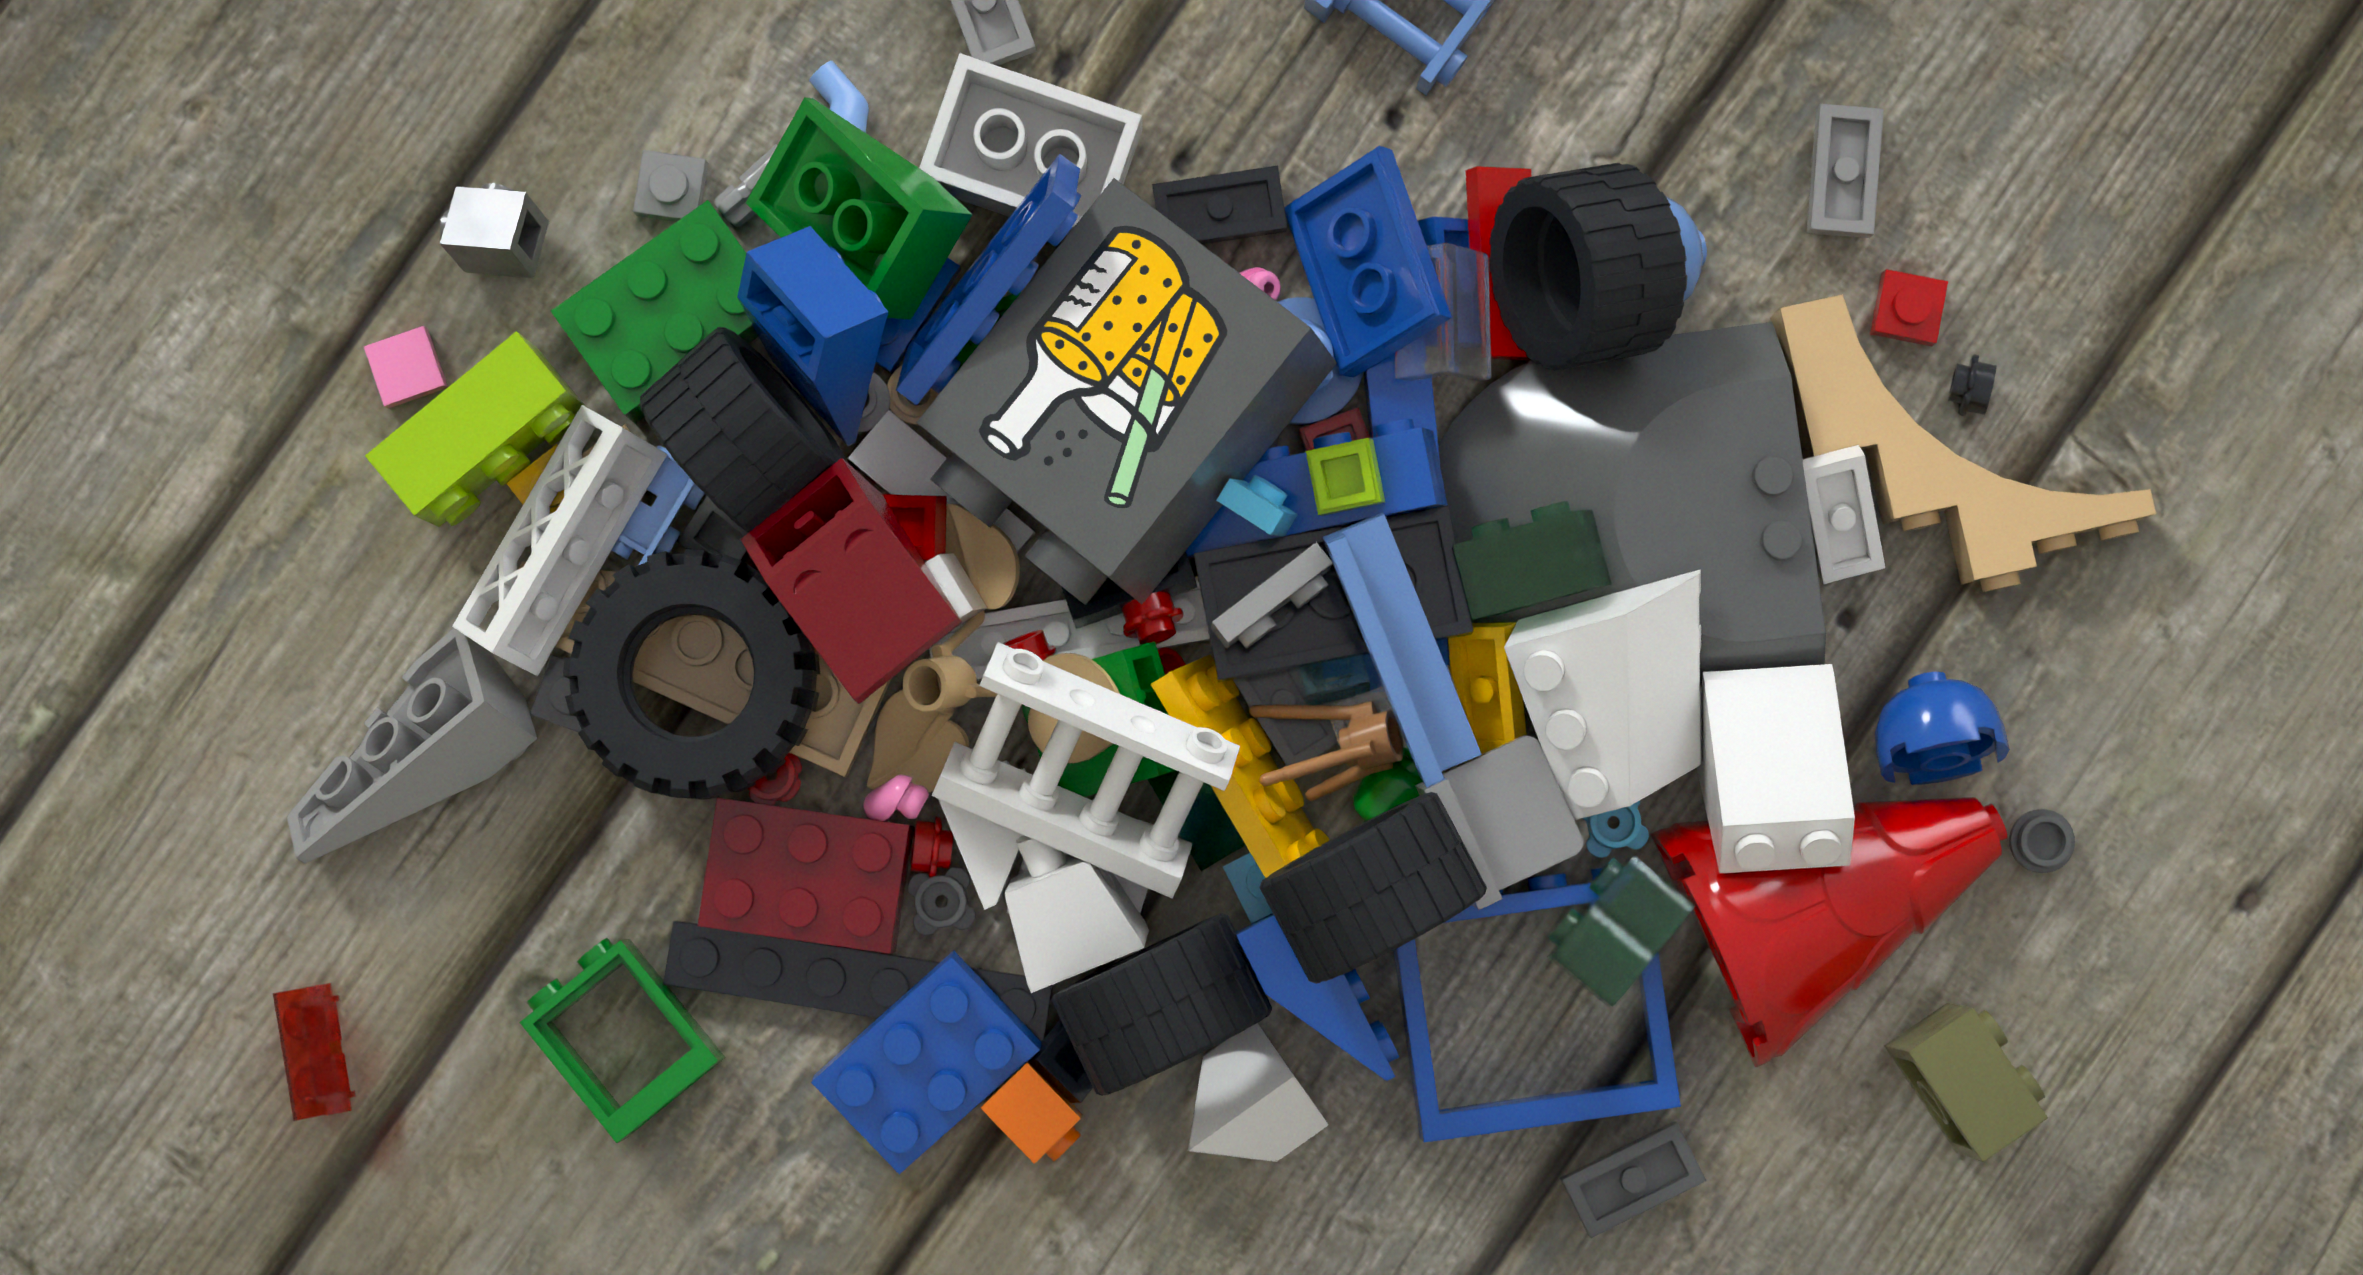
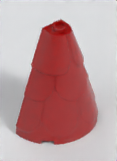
M1975 797L1857 802L1854 807L1855 821L1849 866L1719 873L1708 821L1674 823L1669 828H1663L1651 833V837L1676 892H1685L1733 998L1736 1006L1729 1008L1755 1067L1768 1063L1774 1057L1783 1056L1850 990H1857L1913 933H1924L2002 855L2000 841L2007 839L2008 835L2003 820L1994 805L1988 804L1983 807Z

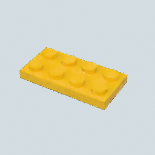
M1211 654L1175 669L1151 683L1152 688L1169 716L1197 728L1212 729L1222 735L1225 740L1240 746L1232 775L1225 791L1212 785L1210 786L1265 878L1309 851L1330 841L1321 829L1316 828L1314 830L1301 808L1304 806V798L1293 779L1270 786H1262L1260 784L1259 778L1261 775L1278 770L1269 754L1272 748L1270 739L1257 720L1247 717L1236 698L1239 695V690L1234 681L1229 680L1218 683L1214 660Z

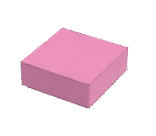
M425 326L364 346L384 407L389 409L448 388L429 330Z

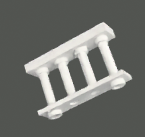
M998 642L979 685L997 693L974 748L971 749L954 742L932 796L1173 898L1182 879L1193 844L1179 838L1178 834L1204 782L1225 791L1230 781L1240 746L1225 740L1222 735L1212 729L1197 728L1048 664L1028 650L1013 649ZM1021 704L1058 719L1033 775L997 760ZM1082 730L1119 746L1094 800L1057 786ZM1143 756L1179 771L1154 826L1118 812L1119 806Z

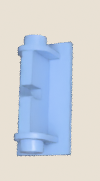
M660 445L657 448L665 452L667 456L647 488L657 498L651 507L642 501L639 502L611 550L627 560L634 549L644 555L639 565L647 562V556L664 551L670 553L681 534L680 531L671 527L683 505L695 510L705 494L677 464L668 450Z

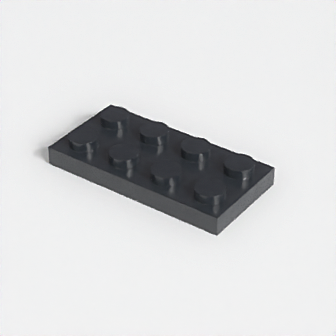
M1448 505L1386 517L1435 640L1439 641L1471 635L1474 631ZM1355 523L1194 553L1193 557L1218 683L1369 654L1333 563L1330 570L1322 576L1329 585L1299 609L1291 600L1271 615L1277 625L1250 647L1245 648L1240 640H1238L1226 649L1211 630L1212 621L1316 542L1331 560L1322 537Z

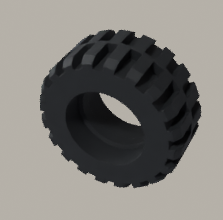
M685 549V553L670 554L664 551L647 556V562L636 567L628 564L613 574L615 581L605 590L597 588L586 602L590 609L582 622L575 620L569 635V639L575 641L571 658L564 657L563 677L568 678L570 682L571 694L565 696L569 714L577 718L582 729L578 734L588 750L595 751L603 760L602 765L615 776L623 777L633 783L634 787L650 793L673 798L702 800L720 798L724 794L741 792L756 785L755 782L766 774H773L786 762L784 758L795 745H800L808 731L805 726L811 711H816L819 693L816 692L817 674H820L819 655L815 653L812 643L767 585L758 570L736 558L725 554L723 556L711 554L706 550ZM684 615H706L719 619L732 627L748 647L754 669L751 695L741 713L721 730L697 737L675 735L656 725L641 708L633 684L635 660L645 639L661 624Z

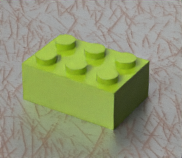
M516 331L368 452L365 457L414 516L438 527L446 521L451 526H454L470 516L480 506L481 501L477 496L491 484L497 481L501 486L505 485L528 467L530 460L526 456L546 440L550 445H553L562 440L581 405L585 406V404L541 351Z

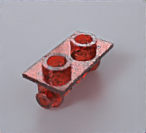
M331 983L273 993L293 1121L352 1111L350 1098L356 1097L355 1090H350L345 1054L342 1052L341 1046L342 1036L336 1002L340 1001V996H333Z

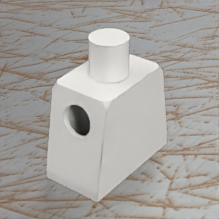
M1023 835L1016 840L1028 871L1010 880L1005 891V898L1027 985L1031 993L1145 947L1149 933L1147 924L1113 873L1069 854L1064 856L1062 851Z

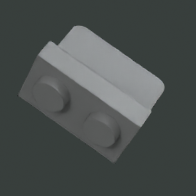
M1524 735L1443 772L1445 780L1429 787H1426L1423 782L1415 785L1419 795L1429 792L1438 794L1487 886L1486 893L1472 905L1478 910L1502 900L1500 890L1577 855L1583 848V838L1538 740L1532 736Z

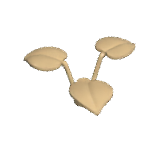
M946 504V554H955L986 605V609L1004 607L1012 599L1019 582L1020 564L1015 546L1011 539L995 524L990 528L959 504ZM984 610L970 618L946 642L934 645L932 647L933 658L915 661L907 668L903 677V690L893 694L886 701L877 719L873 762L867 781L868 788L874 790L897 775H907L913 777L911 782L924 786L928 793L933 792L954 742L969 747V740L965 731L958 724L949 720L954 713V708L963 706L971 698L996 697L997 693L979 686L980 684H977L974 669L963 658L952 655V652L984 622ZM1061 653L1049 656L1044 660L1048 664L1120 694L1108 673L1095 661L1086 656L1076 653ZM1031 708L1028 715L1029 731L1035 744L1043 753L1058 719ZM1082 730L1068 763H1079L1092 759L1114 743Z

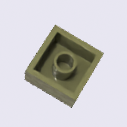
M1946 1003L1884 1045L1955 1152L1984 1162L2048 1119L2038 1104L2040 1100L2045 1098L2043 1090L2025 1066L2020 1065L2015 1069L2001 1049L2002 1046L2008 1043V1040L1998 1023L1986 1010L1978 1014L1972 1007Z

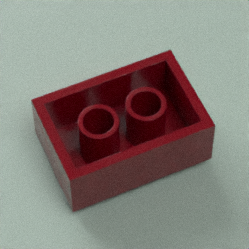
M717 798L698 926L888 954L894 953L897 948L914 826Z

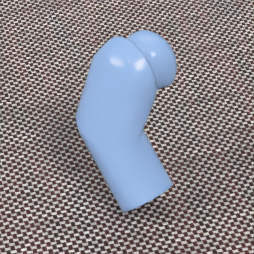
M833 61L825 63L810 77L809 82L828 102L831 111L866 133L869 113L866 99Z

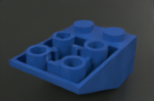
M809 226L747 251L737 298L772 362L844 443L849 446L856 442L888 310L883 306L878 295L872 290H868L845 265L841 255L834 248L829 247Z
M1273 913L1236 931V936L1267 996L1384 1080L1388 1081L1395 1077L1389 1062L1399 1058L1398 1052L1379 1019L1370 1024L1368 1023L1359 1004L1370 999L1356 969L1321 983L1310 982Z

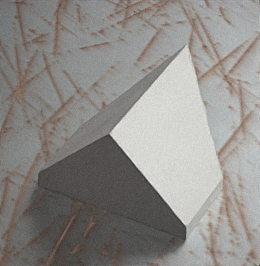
M1258 1023L1225 1040L1203 1056L1188 1151L1277 1162L1329 1125Z

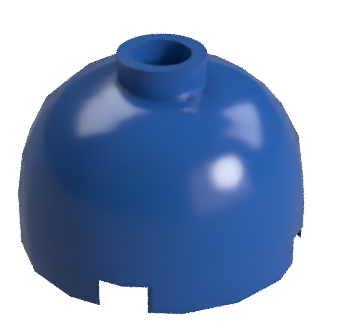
M1927 672L1909 679V688L1894 695L1883 707L1875 730L1876 753L1880 772L1886 781L1895 783L1894 772L1908 773L1911 785L1946 782L1970 776L1983 771L1980 758L1988 756L1995 751L1997 763L2006 758L2010 750L2005 726L1997 707L1981 688L1962 680L1947 679L1946 674L1943 672Z

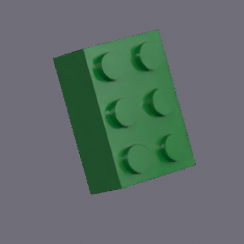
M709 200L551 310V313L622 413L635 424L645 417L640 408V396L717 327H726L732 330L748 343L759 337L737 298L746 252Z

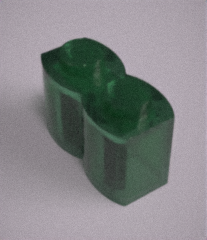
M1635 855L1628 857L1623 864L1612 858L1588 887L1597 896L1587 909L1580 915L1571 908L1547 937L1556 945L1547 957L1607 1007H1613L1695 907L1690 900Z

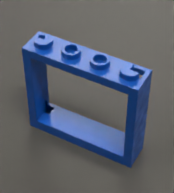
M1629 864L1591 869L1592 882L1567 885L1565 873L1527 878L1528 891L1504 894L1502 889L1499 891L1503 898L1502 900L1480 910L1471 905L1444 923L1627 898L1653 1080L1439 1109L1415 939L1393 950L1419 1136L1424 1143L1681 1107L1647 875L1630 876Z

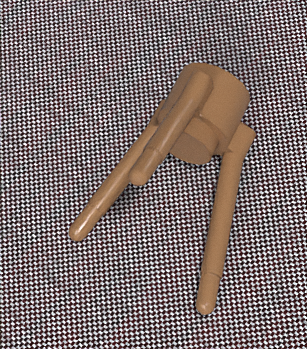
M1373 701L1353 706L1252 705L1249 709L1252 717L1350 720L1349 727L1339 730L1340 750L1282 767L1281 769L1265 773L1259 778L1262 786H1270L1344 763L1348 766H1354L1308 789L1305 796L1309 801H1314L1327 794H1331L1370 774L1393 769V763L1401 761L1403 758V741L1394 715L1391 711L1377 713Z

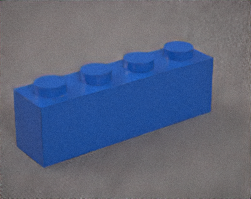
M1413 419L1397 420L1375 426L1376 437L1372 439L1374 441L1386 503L1324 516L1318 515L1306 452L1290 455L1289 446L1268 448L1243 479L1250 483L1253 476L1257 475L1288 495L1283 505L1297 513L1298 516L1285 536L1356 523L1382 512L1385 514V517L1448 505L1434 433L1432 430L1423 427L1414 429ZM1338 433L1313 439L1314 449L1352 441L1351 433ZM1222 505L1186 552L1188 557H1193L1194 553L1283 536L1266 533Z

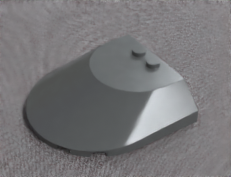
M1773 322L1674 334L1669 339H1666L1663 346L1656 351L1566 370L1554 371L1545 369L1542 364L1537 365L1531 360L1506 373L1478 394L1456 417L1439 442L1442 479L1472 623H1517L1522 618L1701 569V592L1699 595V625H1701L1700 687L1702 686V672L1825 665L1826 630L1792 379Z

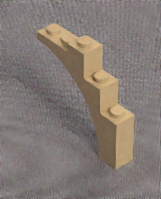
M1843 294L1782 307L1770 317L1791 374L1802 458L1806 459L1859 445L1862 451H1866L1882 524L1901 521L1903 532L1940 524L1939 512L1944 511L1961 585L1980 581L1982 592L2019 585L2021 583L2018 572L2037 567L2032 543H2036L2039 554L2077 546L2075 534L2098 529L2101 541L2139 532L2137 520L2156 514L2151 489L2104 495L2049 491L2002 478L1955 454L1919 426L1883 385L1858 341Z

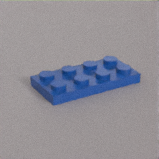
M1061 154L1056 157L908 345L896 391L917 405L930 388L940 393L953 378L961 364L956 357L968 340L978 345L986 337L999 317V313L995 311V308L1007 291L1017 296L1025 288L1039 266L1033 260L1047 241L1054 247L1057 246L1076 222L1078 214L1073 210L1081 198V194L1077 192L1080 174L1079 167Z

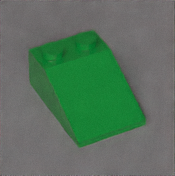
M804 97L746 201V204L781 238L811 226L829 247L834 248L841 255L845 265L867 289L872 290L878 295L883 306L888 310L887 318L909 320L914 316L973 215L932 176L815 99Z

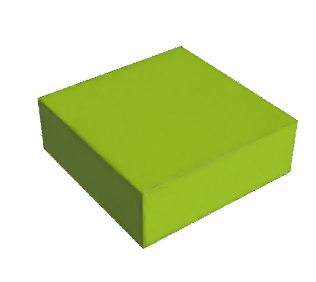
M1364 438L1306 451L1318 515L1324 516L1386 503L1372 438Z

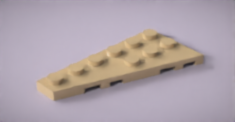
M522 561L519 569L524 567L526 562ZM599 570L555 647L572 654L575 640L569 639V635L575 620L583 621L590 609V606L586 604L588 599L597 588L605 590L615 581L613 574L616 572ZM684 615L668 620L658 626L648 635L639 649L633 670V682L726 724H730L744 709L751 695L754 680L753 662L744 640L725 622L706 615ZM814 647L815 653L819 655L820 674H817L816 692L819 693L815 712L811 711L805 726L808 729L805 737L799 746L795 745L790 753L847 778L891 679L858 704Z

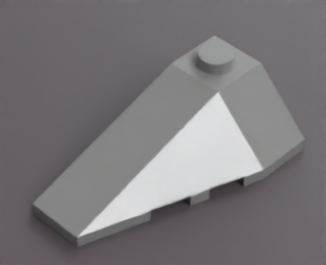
M454 628L411 665L402 676L410 685L387 713L378 707L364 722L369 730L350 757L344 755L336 757L288 814L287 819L296 859L304 864L311 862L485 781L510 761L519 758L528 746L537 740L526 698L487 649Z

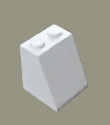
M1832 664L1702 672V763L1697 767L1719 873L1849 866L1855 816Z

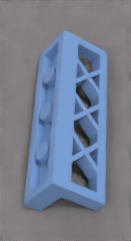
M1382 512L1322 538L1417 772L1425 786L1429 787L1445 780L1441 771L1482 754L1385 514Z

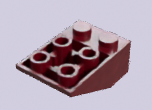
M843 458L839 459L793 496L778 511L767 517L740 539L767 585L858 704L962 623L882 494Z

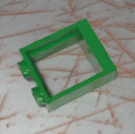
M605 938L577 961L583 971L565 986L558 979H555L527 1001V1004L533 1012L519 1023L613 1140L619 1143L632 1135L726 1057L671 989L663 984V979L630 939L620 940L613 945L608 938ZM624 965L689 1045L691 1050L624 1105L620 1106L553 1021Z

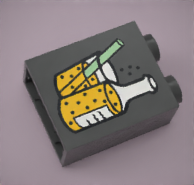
M1113 178L916 423L952 451L930 480L991 528L1010 503L1014 501L1047 528L1026 553L1025 557L1086 605L1106 579L1109 578L1142 604L1223 504L1216 500L1229 478L1243 480L1337 362L1311 327Z

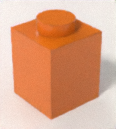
M1028 1061L981 1106V1109L1034 1164L1045 1153L1055 1162L1081 1136L1074 1125L1081 1119L1083 1114L1065 1099Z

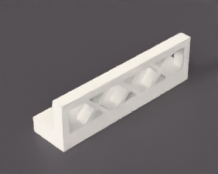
M581 405L452 627L491 653L538 676L667 454L623 427ZM594 429L601 430L602 433L590 454L582 458V450ZM564 489L562 502L558 509L550 514L549 506L556 494ZM531 545V555L524 567L517 570L518 559L524 549ZM499 600V609L485 631L479 626L491 605Z

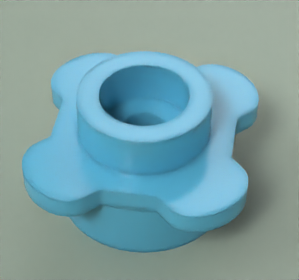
M1640 801L1628 807L1582 818L1586 821L1589 832L1586 847L1592 855L1603 858L1607 857L1613 849L1628 846L1636 850L1646 844L1649 832L1645 826L1641 825V816L1637 809ZM1611 816H1615L1619 820V826L1615 829L1610 828L1607 824Z

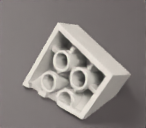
M1701 569L1519 619L1506 642L1504 649L1541 748L1574 820L1631 806L1701 765L1702 688L1700 687L1701 625H1699Z

